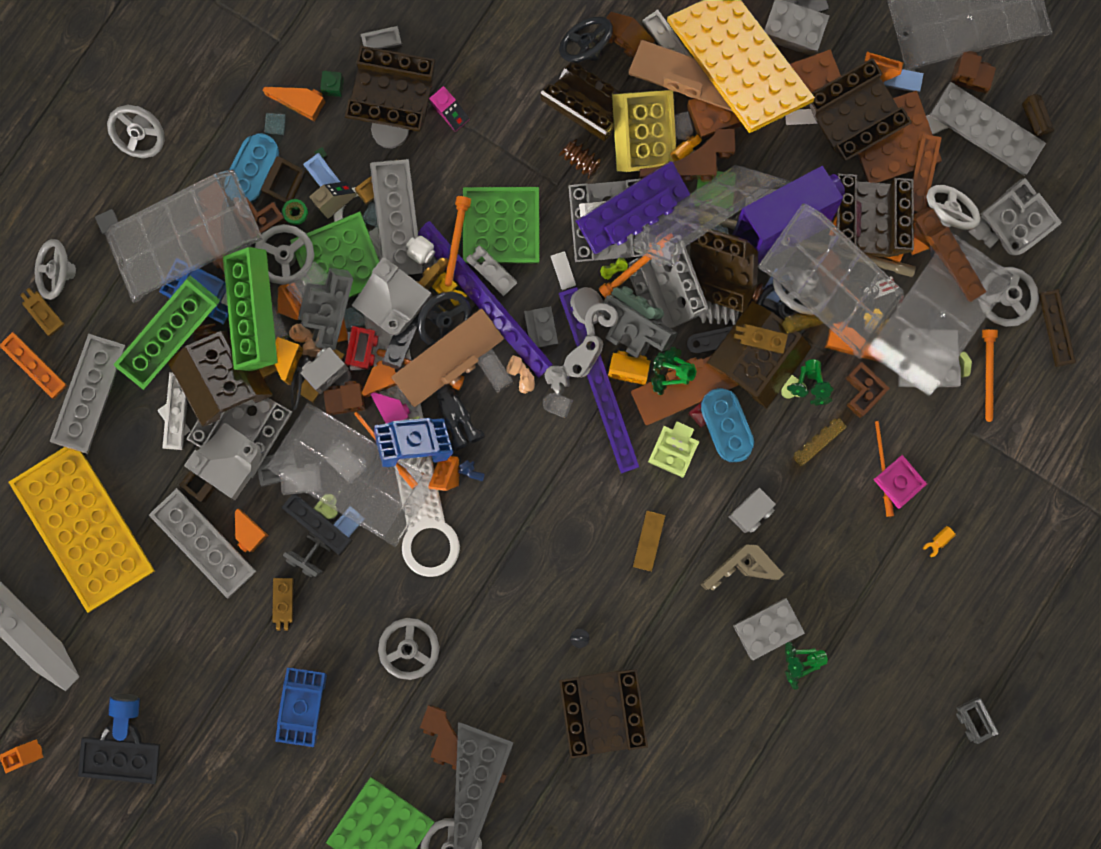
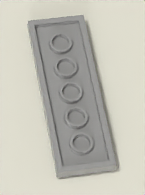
M952 82L948 84L930 113V116L1024 176L1027 175L1046 144Z
M409 159L370 163L381 257H385L407 275L423 273L422 264H418L407 256L408 248L406 247V244L412 237L414 239L418 237Z
M88 334L50 439L51 443L88 454L118 371L113 364L125 351V345Z
M178 488L149 514L226 598H230L257 572Z

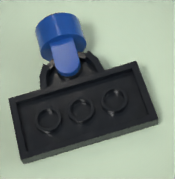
M115 694L110 697L109 716L114 717L113 724L104 730L101 738L84 736L81 738L78 777L149 784L157 783L160 744L141 742L139 731L129 723V718H135L139 715L140 699L136 695Z

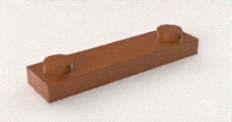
M927 134L921 135L912 177L914 179V211L920 212L927 207L928 201L926 196L931 188L942 137Z

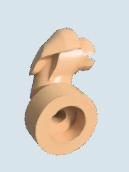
M295 324L291 327L289 331L290 337L295 342H305L303 345V355L316 358V355L322 348L316 347L312 340L313 334L311 331L303 327L302 324Z
M513 355L508 362L506 372L514 376L518 373L521 375L519 381V391L521 393L532 392L535 387L534 376L530 369L526 368L522 359Z

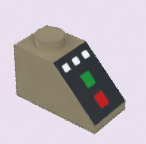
M345 181L324 184L309 197L329 219L357 194Z

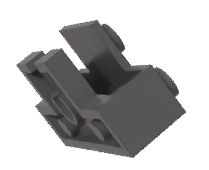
M329 268L325 285L306 283L298 319L302 320L301 324L303 327L314 328L312 340L318 348L328 349L330 347L332 350L336 349L353 282V277L348 270Z
M607 295L603 303L614 307L618 312L619 318L617 323L610 328L605 339L615 345H619L620 342L629 347L626 352L636 358H639L640 355L645 356L650 345L661 351L670 349L678 334L676 331L656 319L646 318L615 296ZM599 311V313L610 319L611 315L607 311Z

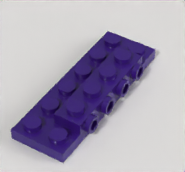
M669 161L575 221L593 253L598 254L612 244L617 243V245L625 243L628 240V235L639 234L644 230L642 228L647 223L652 225L658 222V216L663 213L665 216L675 210L674 206L689 196L690 193L674 163Z

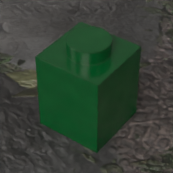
M322 71L320 90L323 95L342 97L344 82L342 73Z

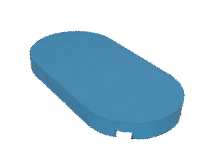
M259 133L249 136L242 143L224 180L225 193L233 203L237 204L246 197L253 203L261 195V188L276 157H279L278 146L270 136Z
M723 388L709 391L702 400L701 411L718 454L729 462H740L747 459L754 446V438L738 398L734 393Z

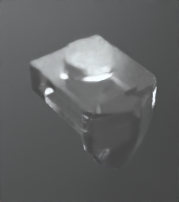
M688 111L674 115L675 135L678 139L687 140L693 133Z
M550 393L543 399V407L548 412L567 418L573 400L556 393Z

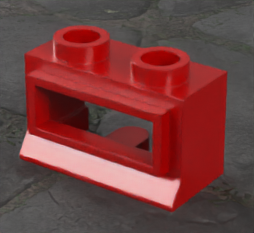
M352 326L345 359L346 366L366 370L373 366L375 355L372 354L373 348L377 347L379 336H376V331ZM360 333L369 334L364 362L355 361Z

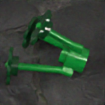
M671 347L664 354L659 352L658 356L654 359L653 371H655V377H652L651 383L653 391L657 392L658 395L664 394L667 385L689 384V381H693L696 377L695 365L680 359L682 352L680 349H676V347ZM664 367L674 369L680 379L666 381V377L660 375V371Z
M815 359L806 361L805 366L801 367L799 382L788 385L787 390L792 395L805 397L806 394H809V391L802 384L806 374L809 379H816L817 381L815 387L811 389V393L816 397L815 400L810 401V404H815L816 406L829 404L833 401L829 396L834 388L830 382H823L821 362Z
M792 642L786 643L785 655L789 665L785 674L791 687L794 690H798V679L814 670L820 669V666L826 665L828 662L827 655L824 650L816 651L815 648L796 650ZM796 654H809L807 661L803 663L798 657H795ZM805 666H811V668L804 671Z

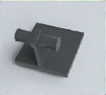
M309 532L307 538L316 544L305 559L293 551L285 552L283 556L287 558L286 562L294 567L297 565L303 568L302 572L307 576L316 577L322 575L324 571L309 561L319 546H322L329 552L331 548L325 545L312 532Z

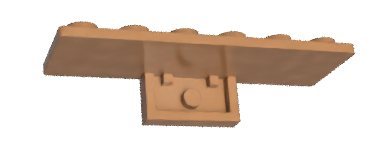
M644 40L640 42L629 69V75L733 111L693 57Z
M480 309L392 375V379L411 405L416 407L443 385L455 384L461 379L459 375L463 372L469 373L476 367L475 363L479 361L478 359L504 338L484 310Z

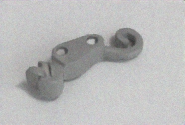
M598 303L590 307L585 316L587 336L584 342L566 357L563 366H550L546 369L547 384H552L551 388L554 389L557 395H561L564 392V386L570 387V377L582 378L589 374L603 348V341L600 337L595 336L593 318L598 311L605 310L611 317L609 320H606L605 316L600 315L598 316L599 323L605 327L614 326L619 316L617 310L611 305ZM592 342L595 343L594 350H591L590 348ZM579 365L582 367V371L580 373L577 372V367Z

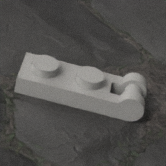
M479 245L475 249L476 251L472 255L470 254L466 260L504 296L517 284V281ZM482 256L485 261L480 264L477 260Z

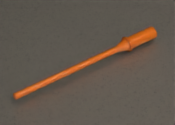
M355 412V416L359 419V421L375 439V435L372 429L368 426V424L364 421L358 412ZM397 462L396 467L399 475L414 489L418 483L407 471V468H404Z
M876 421L875 426L882 471H884L885 462L879 421ZM884 492L886 517L894 516L892 501Z

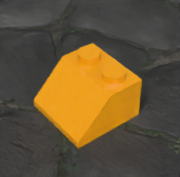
M277 337L276 351L278 363L275 366L281 379L291 385L298 360L303 354V348L299 344Z
M623 351L613 353L608 378L641 385L646 384L651 362L647 360V357L640 355L639 358L628 356L629 353Z

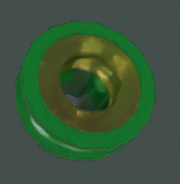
M292 199L285 203L282 213L287 222L297 225L306 220L308 210L301 200ZM294 210L300 211L298 216H294Z

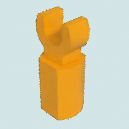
M699 135L691 136L687 141L682 142L670 153L672 159L678 161L688 156L693 151V148L702 141Z
M946 526L933 538V542L926 543L923 549L926 550L929 546L932 547L933 552L929 556L934 557L938 553V548H943L956 534L950 527Z

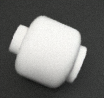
M418 236L415 239L412 237L406 244L408 248L407 256L418 264H423L424 262L427 264L435 254L434 245L423 236Z

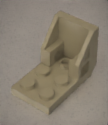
M743 545L704 580L701 586L705 590L716 589L722 583L720 579L723 576L729 577L736 570L734 566L744 576L779 580L784 574L758 545ZM747 559L749 560L748 565L744 563Z

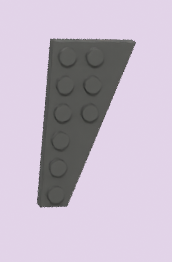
M458 722L453 849H475L513 742Z

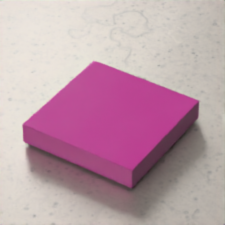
M903 455L898 457L874 478V481L898 509L927 485Z

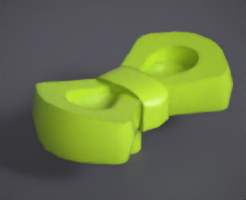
M619 257L615 264L611 263L610 266H602L600 273L603 278L609 280L613 274L619 271H626L628 263L624 258Z

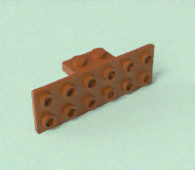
M711 356L698 360L694 357L686 361L687 363L694 364L697 371L695 379L689 381V384L667 385L664 394L658 395L657 392L653 391V385L650 382L632 390L631 394L645 425L648 426L702 402L704 396L713 389L723 388L729 390L739 385L727 375L720 374L707 364ZM668 369L669 373H666L665 376L666 381L680 379L676 375V370Z

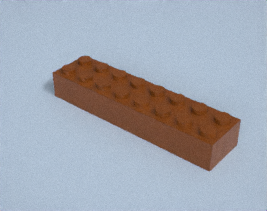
M831 49L790 64L811 93L841 76ZM696 98L688 101L687 109L697 135H699L701 140L712 137L715 129H735L744 126L733 111Z

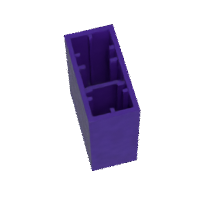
M821 166L743 207L732 236L748 240L758 251V264L828 228L843 199L842 196L845 194L844 186L837 175L832 174L829 176L824 167Z

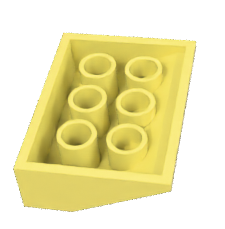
M673 91L612 94L617 171H640L643 168L663 166L669 161L675 162L670 155L676 148Z

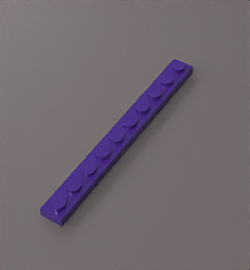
M430 221L425 223L419 230L418 236H423L434 245V256L437 260L440 258L449 259L451 245ZM457 254L454 280L477 307L484 310L501 335L538 378L546 372V369L553 364L459 254Z
M575 287L559 293V297L576 346L578 347L584 342L587 331L586 326L575 318L573 306L571 307L570 304L572 295L578 290ZM594 342L590 345L591 350L595 349ZM599 355L587 377L620 473L622 474L639 468L601 355Z

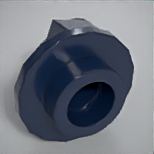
M467 460L458 466L460 468L458 473L483 481L484 474L473 471L475 469L474 461L470 463Z

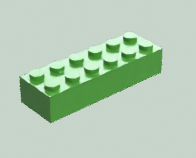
M247 247L223 256L234 370L253 371L278 363L266 250Z
M189 275L113 365L144 390L216 307L220 299Z

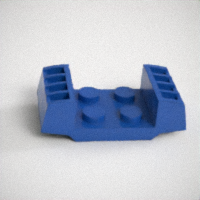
M176 258L159 292L171 298L189 275H191L220 299L208 317L224 325L229 315L228 306L221 303L226 293L225 281Z
M444 419L400 420L374 426V435L382 467H394L399 459L432 456L433 462H441L447 460L453 454Z
M287 668L275 742L309 747L316 745L319 731L317 725L322 693L326 685V673Z

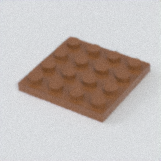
M917 90L893 98L898 108H904L912 123L858 154L867 182L881 183L914 172L921 135L933 136ZM939 152L936 164L942 162Z

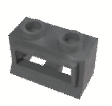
M976 697L956 707L958 711L956 713L957 718L961 724H965L967 728L965 733L971 742L979 744L999 734L981 698ZM974 707L988 732L982 736H979L967 713L968 710Z

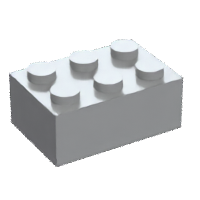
M775 0L764 31L774 44L814 56L818 51L829 15L784 0Z
M787 598L733 625L751 660H755L805 634Z

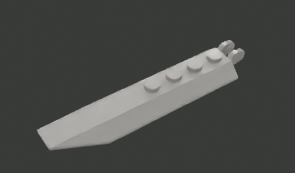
M0 581V637L35 672L66 691L79 678V675L62 642Z

